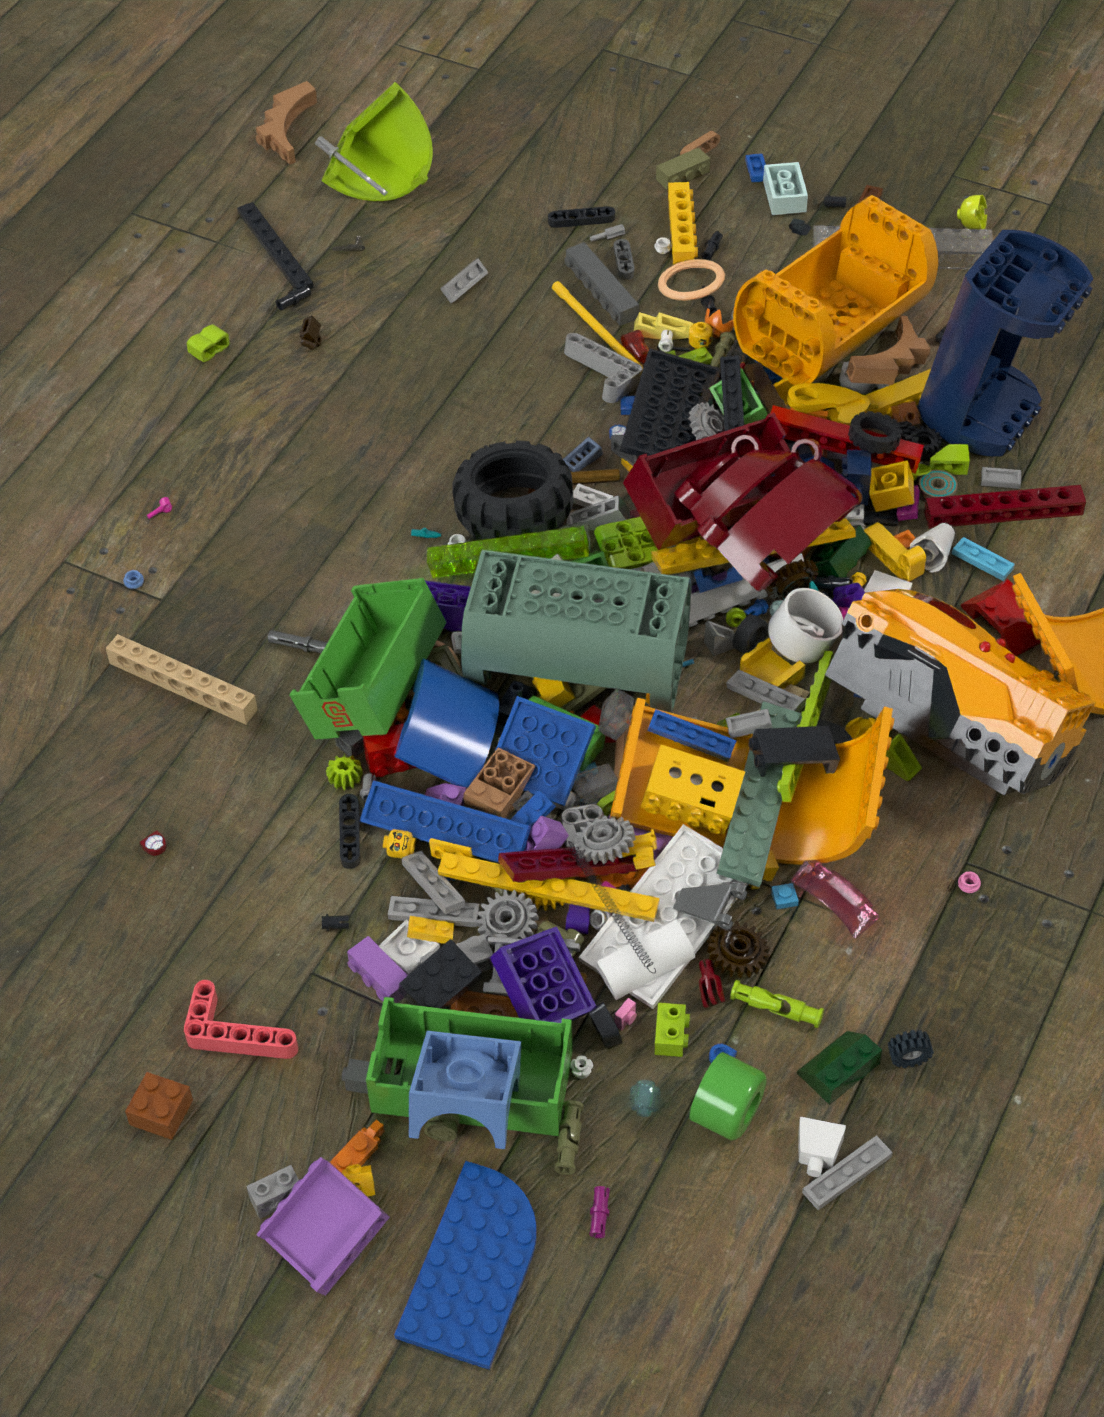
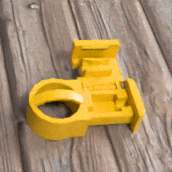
M651 829L650 833L635 835L634 847H628L629 853L622 852V856L626 857L636 854V857H633L636 870L656 866L653 849H657V838L654 830Z

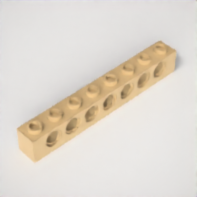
M117 634L106 647L111 665L245 725L258 711L254 694Z

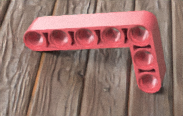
M201 980L195 985L184 1025V1033L189 1047L198 1050L290 1059L298 1053L297 1038L290 1029L213 1021L218 1002L215 986L209 980Z

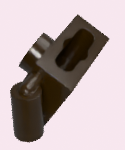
M312 315L303 320L302 328L299 332L301 345L311 350L315 349L316 346L319 347L322 341V337L319 334L321 324Z

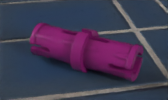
M604 1186L594 1188L593 1208H590L592 1218L589 1235L598 1239L605 1237L606 1219L609 1217L610 1212L608 1209L610 1189L606 1188L605 1190Z

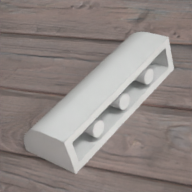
M677 919L638 939L637 942H641L638 946L643 945L641 949H645L642 953L647 952L645 956L649 955L646 960L651 959L645 966L654 962L648 969L644 967V964L641 962L642 960L639 959L631 944L597 961L598 972L615 1000L695 958L693 947Z

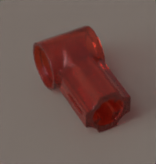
M635 330L621 335L622 346L627 351L630 350L638 362L645 364L649 347L644 342L642 332Z

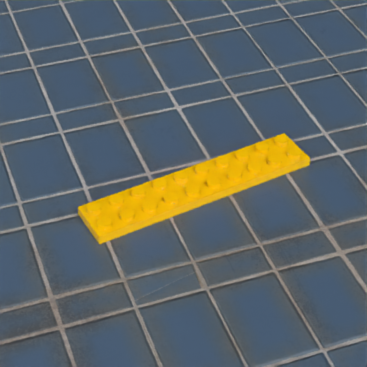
M846 518L840 522H834L809 546L856 537L855 529ZM699 540L692 544H679L677 547L651 552L652 560L661 574L666 575L730 563L717 548L710 545L706 540Z

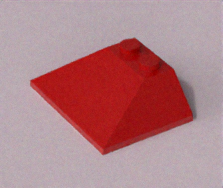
M1006 579L962 603L960 607L972 619L982 615L1001 634V638L1006 642L1005 648L1017 657L1040 644L1041 641L1034 636L1033 626L1031 623H1027L1023 614V608L1020 609L1015 600L1017 596L1012 588L1014 584L1009 579Z

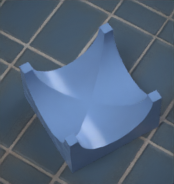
M427 1031L409 1091V1138L418 1139L422 1126L429 1119L441 1114L454 1113L469 1116L482 1123L492 1134L495 1148L505 1149L512 1091L518 1092L520 1085L521 1041Z

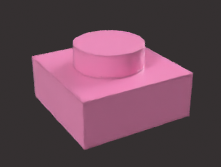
M628 998L615 1013L614 1021L617 1028L623 1030L627 1024L631 1025L637 1015L636 1003Z

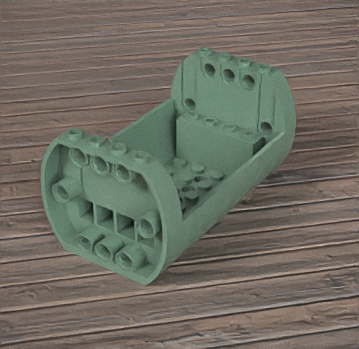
M482 550L463 615L461 638L463 677L479 685H487L488 679H491L492 676L491 671L649 693L651 708L673 712L688 639L691 609V578ZM533 590L540 591V593L538 594H532L530 592H532ZM554 593L561 594V596L559 597H553L551 595H553ZM580 596L582 597V599L575 600L573 599V597ZM602 599L603 602L596 603L594 602V600ZM623 602L624 605L617 606L615 605V603Z

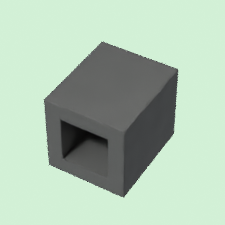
M349 1059L348 1067H344L342 1071V1081H345L346 1091L368 1094L366 1077L369 1061Z

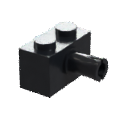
M514 680L499 702L497 723L505 726L516 697L519 696L529 700L533 695L536 696V688Z

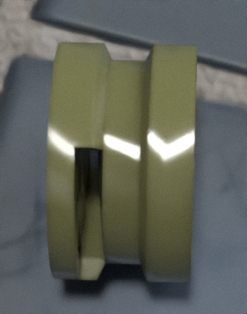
M454 1113L441 1114L427 1121L428 1124H425L424 1133L428 1137L438 1141H452L457 1137L460 1116Z

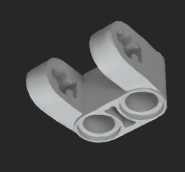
M590 804L568 808L563 811L562 825L569 835L564 842L565 848L571 847L568 841L574 844L575 834L581 832L580 827H587V822L593 823L595 818L603 819L604 814L601 807Z

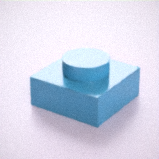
M793 883L771 886V894L776 910L798 906L799 901Z

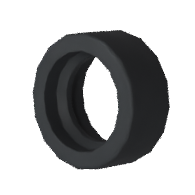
M756 615L747 616L735 631L733 647L743 654L752 651L758 643L765 641L768 633V623Z

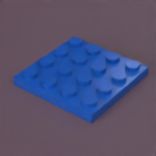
M517 696L496 749L499 747L535 765L523 791L535 795L540 790L550 801L565 806L596 725Z

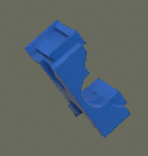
M734 567L727 570V577L722 581L713 579L711 574L705 575L703 568L695 569L694 572L700 593L743 580V577Z

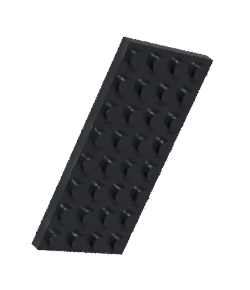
M649 348L620 452L638 457L643 454L650 456L696 441L695 435L692 434L693 430L689 426L692 423L688 419L690 417L689 412L692 410L691 408L701 402L704 404L708 402L709 406L712 405L714 396L709 388L718 382L721 368Z

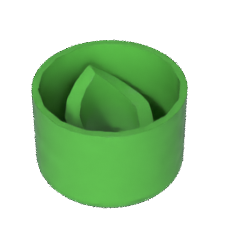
M724 1052L719 1053L709 1066L699 1085L691 1106L690 1120L729 1140H737L748 1128L760 1105L767 1083L765 1073Z

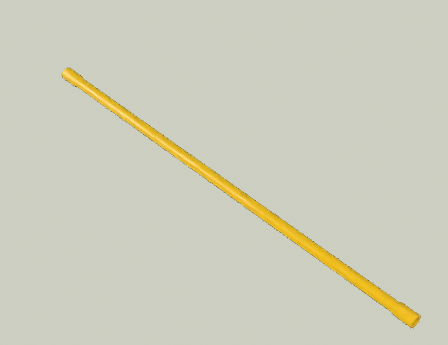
M556 281L553 283L552 290L616 353L641 365L569 293L568 289L561 282Z

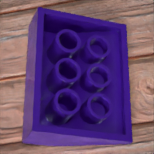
M425 581L446 620L444 629L450 632L462 631L463 615L471 586Z
M557 926L500 947L490 957L519 1018L561 1023L562 1019L574 1021L588 1014L589 1011L596 1007Z

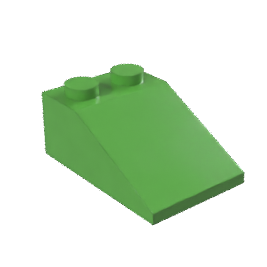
M741 368L744 425L765 419L768 413ZM721 380L709 389L724 415Z

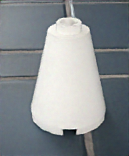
M941 523L915 538L910 544V549L918 545L924 550L926 554L925 569L930 570L929 572L939 571L946 564L955 536L954 529L949 524Z

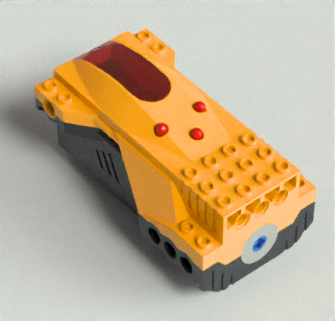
M905 589L866 592L862 600L852 602L842 622L843 639L825 673L827 677L864 698L862 710L877 718L884 707L892 708V718L895 719L893 729L1003 795L1015 791L1026 794L1051 785L1059 777L1060 773L1067 768L1087 731L1083 726L1096 703L1091 700L1089 694L1083 691L1078 693L1072 689L1070 683L1063 680L1059 682L1054 679V675L1051 672L1041 671L1016 657L1005 648L1006 642L1004 639L999 638L996 640L971 618L953 606L937 598Z

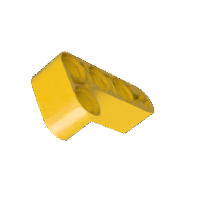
M878 522L864 529L872 542L868 549L899 579L910 582L924 574L926 554L920 546L917 545L907 550Z

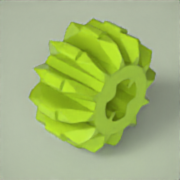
M344 753L341 758L336 756L335 761L329 760L326 774L330 784H334L336 789L342 787L345 791L348 786L354 788L355 784H360L363 769L361 768L360 761L355 760L353 755L347 758Z

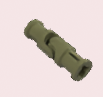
M568 1100L563 1103L565 1111L564 1118L560 1122L557 1144L558 1162L554 1167L557 1173L565 1175L574 1174L576 1170L574 1161L579 1149L582 1126L580 1116L584 1109L581 1102Z

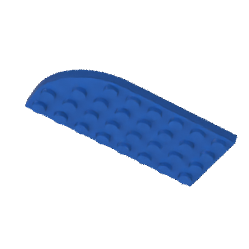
M465 1161L395 1331V1339L490 1370L536 1246V1221L532 1206L520 1187L507 1176L488 1167Z

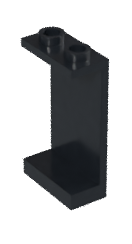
M829 726L755 729L752 738L749 739V749L753 751L754 765L758 768L760 777H765L768 767L772 765L823 763L826 774L835 773L840 761Z

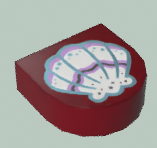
M157 830L139 842L143 850L152 856L162 854L167 847L165 838Z

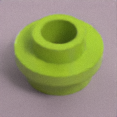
M739 608L730 609L726 615L727 624L731 627H738L746 618L745 612Z

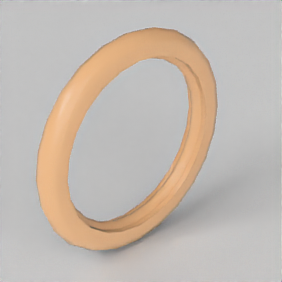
M704 259L687 260L667 268L659 277L658 288L664 296L673 300H696L717 291L725 280V272L719 264ZM706 268L714 271L716 274L714 282L697 291L678 292L667 287L668 279L682 270Z

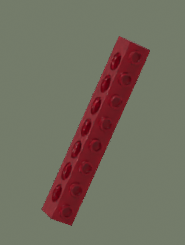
M1081 485L926 498L924 513L929 529L941 523L949 524L951 527L1080 516L1084 514L1086 499Z

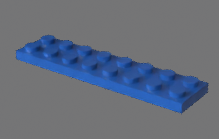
M374 780L360 818L362 823L388 831L392 829L409 831L412 833L413 838L428 843L432 838L470 847L472 856L499 863V853L524 851L531 830V826Z

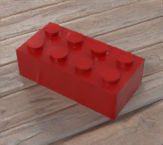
M403 724L391 726L387 734L363 736L365 758L372 778L373 775L383 777L388 774L417 768L394 757Z

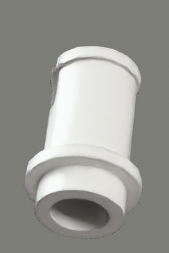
M663 330L661 333L659 348L664 352H668L673 348V333L670 330L668 335L667 330Z

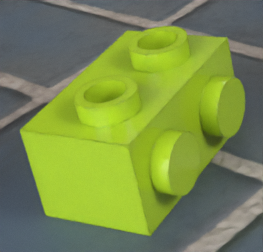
M658 1003L655 1055L683 1057V1048H688L689 1034H684V1028H689L690 1014H685L686 1005Z

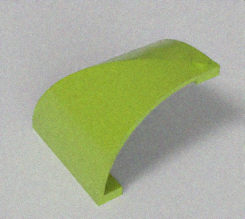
M396 82L345 128L337 145L340 155L388 193L385 196L335 156L331 159L321 181L338 192L367 201L397 199L410 193L420 184H425L428 180L427 174L433 157L430 132L414 101Z

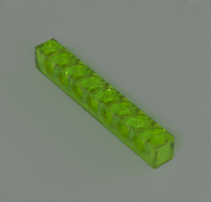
M584 526L428 547L427 565L432 578L476 572L482 550L548 559L559 554L563 560L588 557L589 541Z

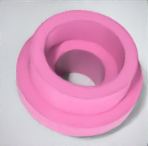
M965 872L958 880L959 888L966 893L978 891L981 885L978 875L974 872Z

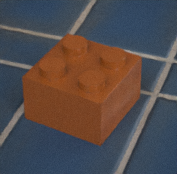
M146 1072L125 1111L129 1125L172 1140L193 1101L190 1087Z

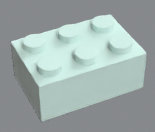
M799 162L764 165L763 183L772 215L807 212L808 194Z

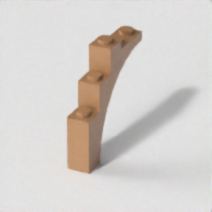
M307 81L274 95L273 108L264 112L265 124L256 128L257 143L266 150L272 148L290 165L296 161L294 148L286 138L287 130L301 112L317 103L316 89Z
M900 316L895 330L898 342L895 346L878 354L851 356L846 370L851 383L893 385L896 377L899 374H909L914 364H925L926 358L930 355V347L925 338H918L907 316Z

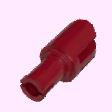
M705 959L706 967L703 960L699 962L702 977L698 983L703 1007L708 1008L710 1006L707 992L713 1006L718 1004L716 990L722 1003L725 1002L721 979L718 975H715L713 961Z

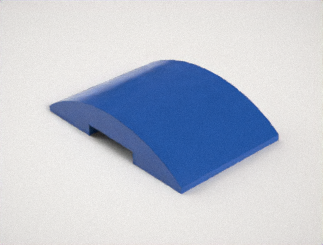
M423 658L413 689L414 697L409 715L403 724L394 757L447 782L466 787L467 789L483 768L492 743L499 711L498 693Z

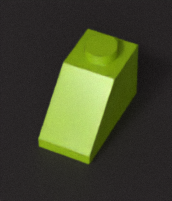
M948 444L930 458L929 467L931 470H944L954 475H967L970 462L968 444Z

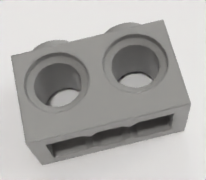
M291 1165L246 1186L250 1201L260 1219L275 1212L277 1205L289 1196L294 1184L299 1181Z

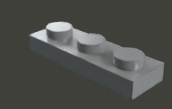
M477 258L440 289L448 301L452 303L488 274V271Z

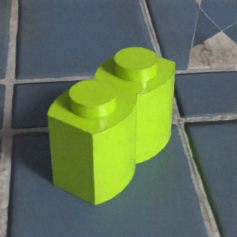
M214 324L209 325L201 333L189 338L187 341L188 353L202 362L209 361L216 353L223 351L229 346V334Z

